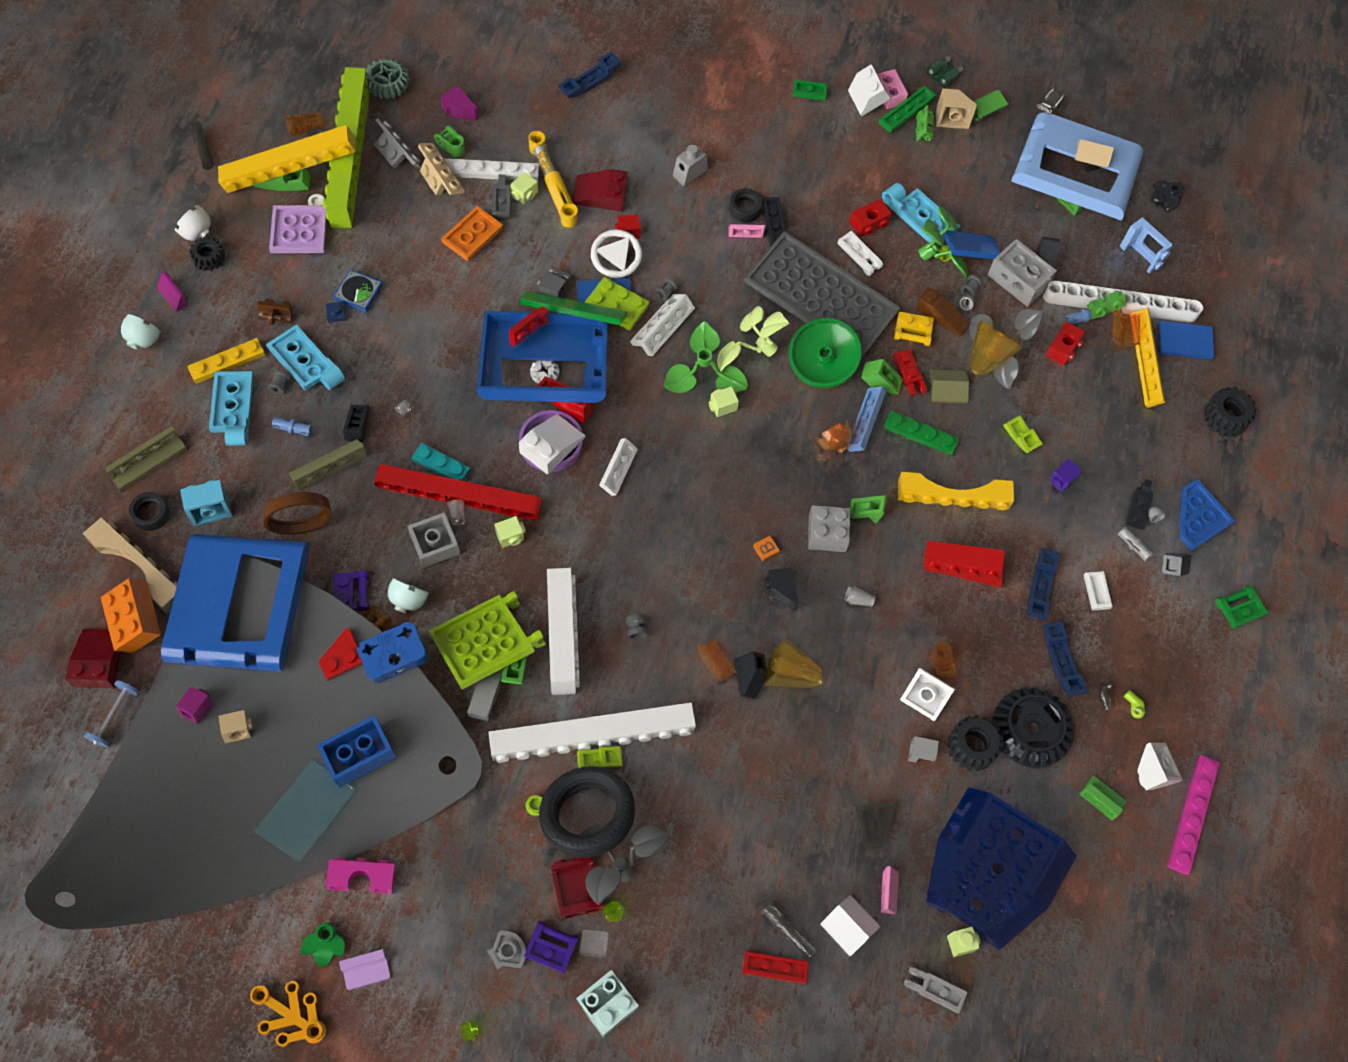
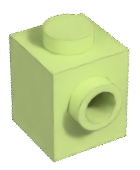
M526 172L511 183L512 197L523 204L528 200H532L535 194L538 193V181Z
M732 386L725 389H717L711 393L709 407L712 412H715L717 417L737 411L739 401Z
M516 516L494 524L495 532L502 548L518 545L524 540L523 533L526 530L523 522H519Z
M973 927L954 931L947 936L953 957L973 953L979 949L980 938L978 933L974 932Z

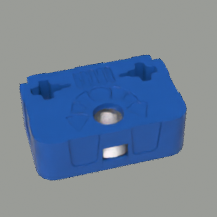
M409 622L359 643L360 647L357 648L366 674L374 683H381L426 663L429 658L418 629L413 623L410 624ZM410 632V637L406 638L407 633ZM398 658V659H399V663H398L397 665H395V664H394L395 659Z

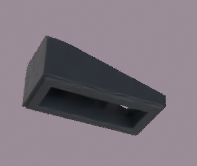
M350 405L343 429L345 441L352 442L358 439L359 442H363L369 406Z

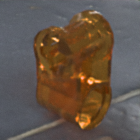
M938 642L930 652L933 675L939 679L951 678L954 680L957 678V670L951 646L946 642ZM937 650H942L945 656H940Z

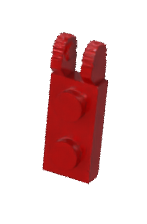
M542 306L532 311L510 328V344L515 347L520 342H523L531 333L535 332L538 327H544L548 323V317L546 316L548 308Z
M911 349L895 352L893 354L894 362L910 396L916 395L914 384H917L921 394L926 393L925 382Z

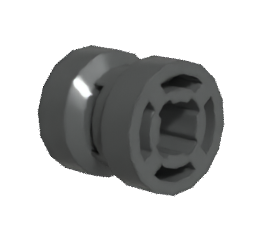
M635 614L626 618V625L629 627V639L639 640L648 636L647 628L644 627L646 623L644 615Z

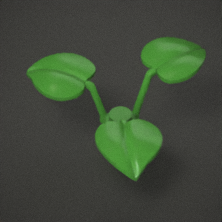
M940 205L938 212L946 223V227L940 232L937 225L931 219H928L923 225L922 232L929 235L933 240L920 248L918 252L924 261L929 260L933 256L937 258L949 254L966 280L968 278V268L962 256L953 255L951 250L938 253L940 250L938 244L944 245L942 235L949 228L953 231L957 230V223L953 216Z
M704 321L694 330L690 338V347L693 352L697 353V361L693 370L690 372L689 367L684 364L674 365L666 375L664 387L675 393H685L692 390L697 382L693 374L699 365L701 367H708L709 365L713 367L716 374L719 375L716 379V387L718 389L732 386L736 394L746 390L748 384L744 374L735 366L727 365L722 372H719L714 361H712V352L719 347L720 338L717 332Z

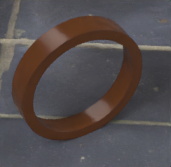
M296 492L276 497L266 503L262 509V516L267 530L277 534L294 535L311 532L323 527L331 520L332 512L330 501L327 497L313 492ZM312 505L323 508L318 514L297 521H282L271 517L274 513L293 506Z

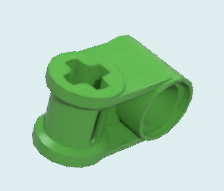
M446 126L443 132L434 135L436 143L453 157L460 158L465 155L464 139L452 127Z

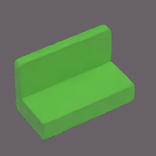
M1095 776L1091 777L1079 793L1111 820L1120 815L1123 811V806L1126 804V800Z

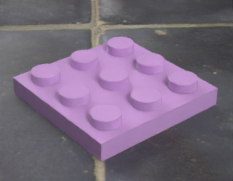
M273 205L270 253H325L327 220L326 210L323 209V205Z

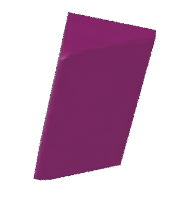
M163 271L158 282V289L175 311H179L187 306V301L166 271Z

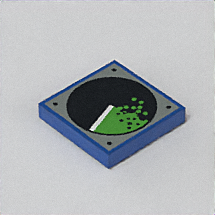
M349 270L335 292L333 299L337 302H344L345 305L360 311L367 312L383 284L379 280Z

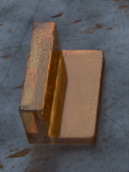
M1121 309L1113 311V340L1118 348L1139 344V313L1124 315Z
M714 639L705 645L702 642L698 644L697 653L718 684L735 674V669Z

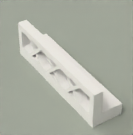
M672 294L630 341L632 346H642L648 356H653L695 309L688 296L685 294Z

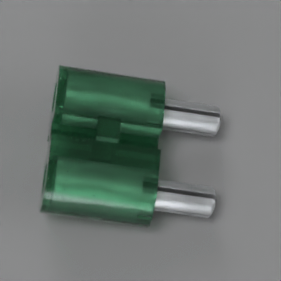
M949 56L939 58L926 67L927 75L933 80L937 78V83L942 87H946L956 80L960 75L959 73L963 71L961 66L957 68L953 65L948 66L951 60Z

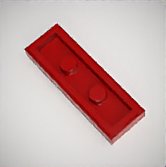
M745 951L742 974L807 984L809 961Z

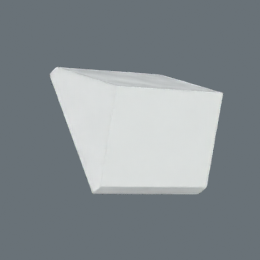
M920 667L900 700L935 721L955 688Z
M851 895L840 903L820 924L849 956L880 928L879 924Z

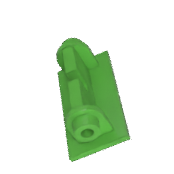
M927 105L918 112L916 117V141L920 138L930 141L933 138L934 114L932 111H928Z
M1115 291L1105 296L1107 300L1105 302L1102 297L1090 301L1087 307L1091 311L1092 319L1102 317L1107 313L1126 306L1125 294L1122 291Z

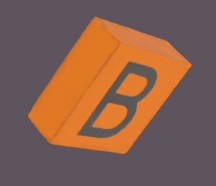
M771 536L753 545L763 562L780 552Z

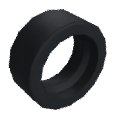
M742 188L732 194L729 204V211L732 217L740 222H751L759 217L762 209V198L755 190ZM749 200L756 205V208L749 211L741 210L736 206V202Z
M154 492L139 494L129 505L130 518L139 529L145 531H154L161 528L169 518L170 510L166 501L161 495ZM148 503H158L161 510L155 518L150 520H141L139 518L138 512L144 505Z

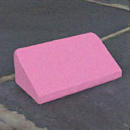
M730 224L729 237L763 238L765 225Z
M887 866L883 871L881 913L896 914L899 873L890 866Z

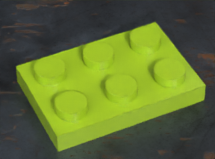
M603 277L585 301L588 304L627 311V317L620 326L629 331L649 306V301L606 277Z

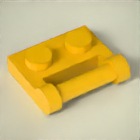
M899 311L894 340L904 339L930 346L934 318Z

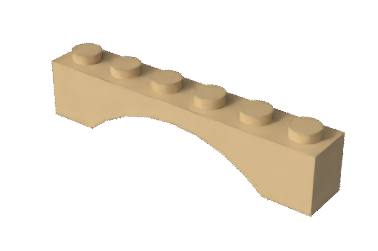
M100 518L83 532L86 539L99 552L122 556L138 565L146 576L153 602L166 614L171 611L178 583L176 581L174 583L168 580L170 576L163 569L160 571L156 569L157 564L150 557H143L142 554L144 552L137 545H130V539L124 533H117V527L111 521L106 522Z

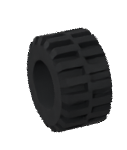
M1231 387L1222 388L1207 403L1204 410V420L1208 421L1207 426L1212 427L1213 432L1217 431L1218 435L1222 436L1224 434L1226 437H1231V435L1236 437L1239 434L1241 435L1254 421L1257 415L1255 413L1257 407L1254 406L1256 403L1243 390L1239 391L1235 387L1233 389ZM1224 408L1231 410L1236 416L1230 415Z
M974 715L973 718L968 716L964 720H960L948 737L947 747L951 748L948 752L950 756L954 755L952 760L955 763L958 761L961 768L966 766L969 771H972L973 768H975V771L988 768L1000 755V750L1003 748V743H1001L1003 737L998 734L1000 729L993 726L995 723L992 720L990 723L987 722V718L984 716L982 719H979V715ZM975 735L979 737L984 743L985 751L976 752L970 749L966 743L965 736Z

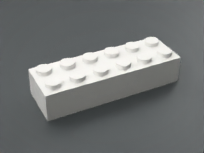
M571 568L547 569L551 694H576V687H580L579 669H575L579 668L575 575H571Z

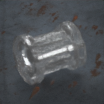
M461 500L448 502L447 506L450 509L449 523L453 525L465 523L466 517L463 513L465 503Z

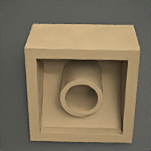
M942 89L935 111L936 127L969 129L976 109V103L960 90Z

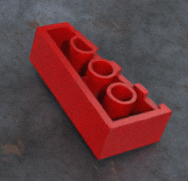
M927 541L924 569L933 573L937 572L1002 588L1005 571V550Z

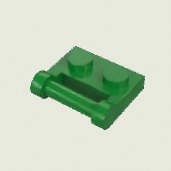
M1250 585L1229 596H1221L1215 599L1216 606L1222 610L1233 629L1268 614L1260 598ZM1241 598H1249V601L1232 608L1229 606V603Z

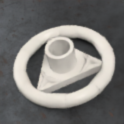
M616 229L602 233L596 238L591 248V260L600 273L608 277L621 278L630 275L638 268L642 259V248L639 241L632 234L624 230ZM616 236L625 238L598 248L602 244V242L609 237ZM630 241L635 249L636 256L632 264L625 269ZM597 252L622 271L608 270L603 267Z

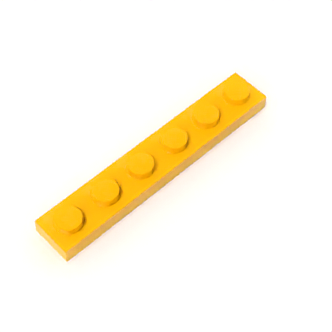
M1148 308L1130 313L1144 401L1146 407L1149 408L1165 403L1150 311Z

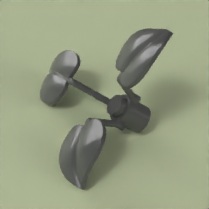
M1033 309L1021 310L1015 319V327L1018 330L1017 335L1013 337L992 332L994 321L988 315L978 314L970 320L969 333L975 343H985L990 334L1010 340V345L1015 349L1005 354V358H998L994 363V376L1002 386L1008 389L1012 388L1019 374L1020 364L1011 355L1020 353L1021 350H1027L1030 347V339L1038 331L1044 311Z
M594 825L588 827L581 835L595 833L605 826ZM643 826L632 836L634 845L630 848L629 861L623 857L616 859L611 850L607 852L614 862L613 868L609 865L606 868L595 867L588 873L585 880L587 891L593 901L600 905L607 896L618 888L621 881L627 882L632 879L634 875L632 866H634V851L638 857L650 856L668 842L671 838L670 834L656 826Z

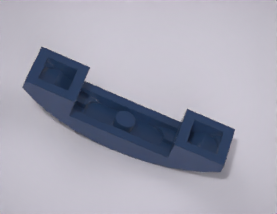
M609 52L598 59V65L576 79L568 78L560 83L558 88L567 98L582 95L597 87L612 75L621 65V61L612 52Z
M1044 548L1040 549L1029 591L1027 616L1044 621L1047 620L1050 605L1049 597L1060 553Z
M1063 622L1044 624L1043 631L1048 654L1063 690L1067 696L1087 693L1088 690L1083 676L1078 674L1067 644L1069 638Z

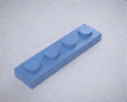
M883 386L868 388L846 446L849 452L865 450L886 393V389Z

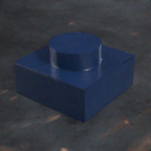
M344 302L326 304L328 323L346 321Z

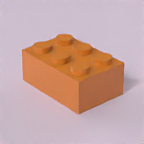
M128 578L101 597L114 651L135 653L161 635L147 582Z

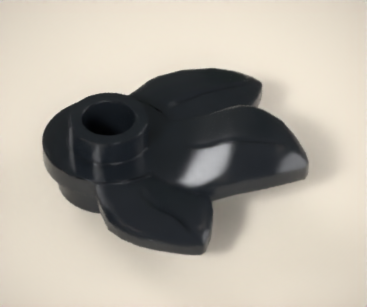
M1158 181L1153 184L1156 191L1152 195L1151 202H1164L1166 211L1174 209L1179 204V197L1183 194V186L1180 183Z

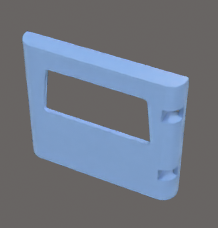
M1044 112L1038 114L1035 118L1011 181L1122 221L1142 160L1143 148L1131 141ZM1080 139L1114 147L1109 166L1105 169L1116 172L1119 175L1110 192L1102 191L1041 169L1043 149L1048 148L1075 158L1078 149L1076 148L1077 141Z

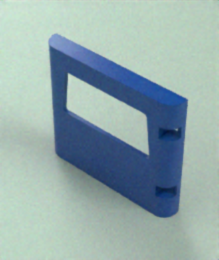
M484 311L477 393L481 398L503 401L587 403L600 402L605 398L607 362L606 322L563 313H548L546 315L548 323L544 327H538L535 332L531 333L523 342L514 347L510 344L509 329L531 312ZM501 360L585 361L587 365L581 388L502 385Z
M192 534L186 548L161 647L162 660L165 663L283 672L311 544L303 541ZM243 555L283 561L265 640L223 642ZM191 652L195 653L196 660L189 659ZM251 657H256L257 665L250 664Z

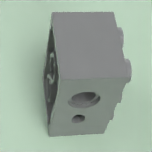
M1016 239L993 260L988 276L1028 307L1046 290L1057 270Z

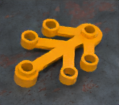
M289 981L285 986V991L289 997L290 1009L272 998L269 990L264 986H256L250 993L252 1002L257 1005L265 1004L285 1017L273 1021H261L258 1025L259 1033L268 1035L272 1030L297 1025L303 1029L290 1034L285 1032L279 1033L276 1037V1043L280 1047H287L291 1042L303 1039L312 1044L319 1043L326 1035L325 1025L317 1018L316 1004L318 998L315 994L307 993L304 996L303 1003L307 1006L308 1021L301 1017L298 999L300 986L295 981ZM295 984L296 990L289 992L290 985ZM260 992L265 993V996L262 1000H258L257 998ZM309 996L314 997V1002L312 1004H307V998ZM267 1023L269 1025V1029L266 1032H263L261 1028L264 1024ZM314 1028L319 1029V1033L316 1036L311 1034ZM282 1036L287 1037V1041L284 1044H280Z

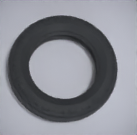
M597 766L575 768L559 776L547 788L539 809L540 826L548 842L560 852L579 858L599 856L618 846L629 833L635 817V800L628 784L613 771ZM589 788L600 789L609 793L614 798L616 809L613 818L603 829L588 835L573 834L565 830L559 823V812L563 803L568 797L580 790Z

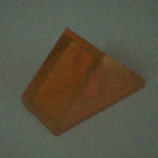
M373 605L361 615L374 624V628L377 627L382 632L394 627L389 613Z

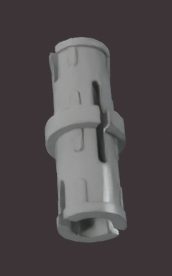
M1127 526L1118 533V536L1129 545V549L1131 551L1134 550L1145 562L1154 555V552L1142 542L1143 540L1140 537L1137 538Z

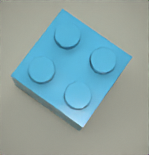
M210 480L205 484L190 485L180 489L184 510L194 527L233 517L228 495L220 480Z

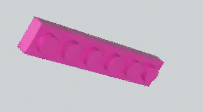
M1199 755L1195 763L1167 865L1168 868L1185 875L1190 874L1220 763L1203 755Z

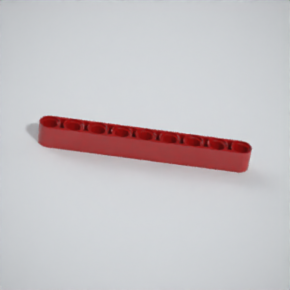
M379 465L373 482L376 487L384 490L533 521L539 519L543 500L537 496L389 465Z

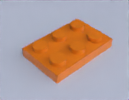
M476 206L446 233L441 240L443 244L466 261H469L503 230V224Z

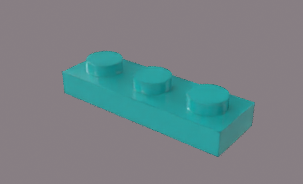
M423 443L420 444L411 457L412 461L446 478L464 481L470 473V467Z

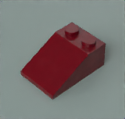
M608 169L577 175L572 197L573 204L622 212L628 185V171Z
M82 629L70 656L65 678L72 687L115 688L114 684L116 682L121 652L114 651L109 629Z

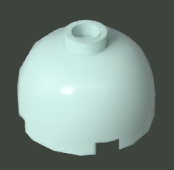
M129 314L124 318L121 325L123 338L128 341L127 345L134 349L138 347H151L158 340L161 331L150 323L148 325L143 322V319Z
M392 578L388 588V598L391 603L396 605L394 609L406 613L407 610L415 611L423 606L429 594L427 591Z

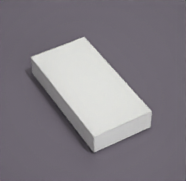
M1104 571L1085 573L1083 576L1091 609H1111L1113 606Z

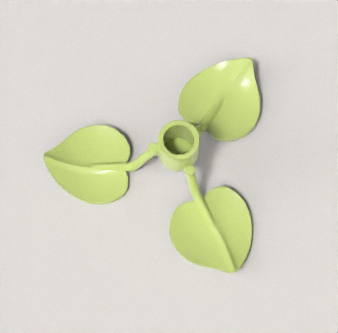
M760 306L755 307L752 312L743 318L740 329L743 332H747L753 327L760 336L756 342L757 347L740 341L737 343L734 341L729 342L718 355L717 365L719 370L722 372L724 367L739 355L741 346L756 350L758 353L762 351L768 357L772 356L777 351L778 346L769 336L790 324L784 315L780 312L773 313L765 320L763 328L759 331L756 324L763 319L764 311Z

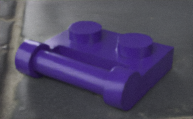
M369 571L333 573V596L354 611L369 610V602H367ZM359 580V602L354 603V581Z
M539 920L524 958L564 974L579 936L574 934L571 936L545 925V922ZM543 933L569 945L567 949L539 938L540 934Z

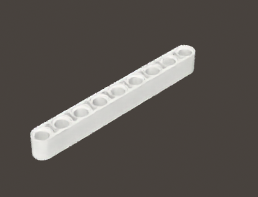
M1051 281L1043 294V298L1047 303L1088 309L1087 304H1090V301L1102 297L1105 302L1107 301L1106 295L1115 291H1122L1126 297V306L1112 312L1130 315L1132 312L1148 308L1151 318L1186 323L1195 322L1203 311V305L1197 300L1062 281Z

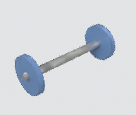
M115 682L114 685L121 689L122 692L97 735L86 733L84 736L92 741L94 745L109 746V743L101 737L126 694L129 693L137 696L139 693L130 683Z

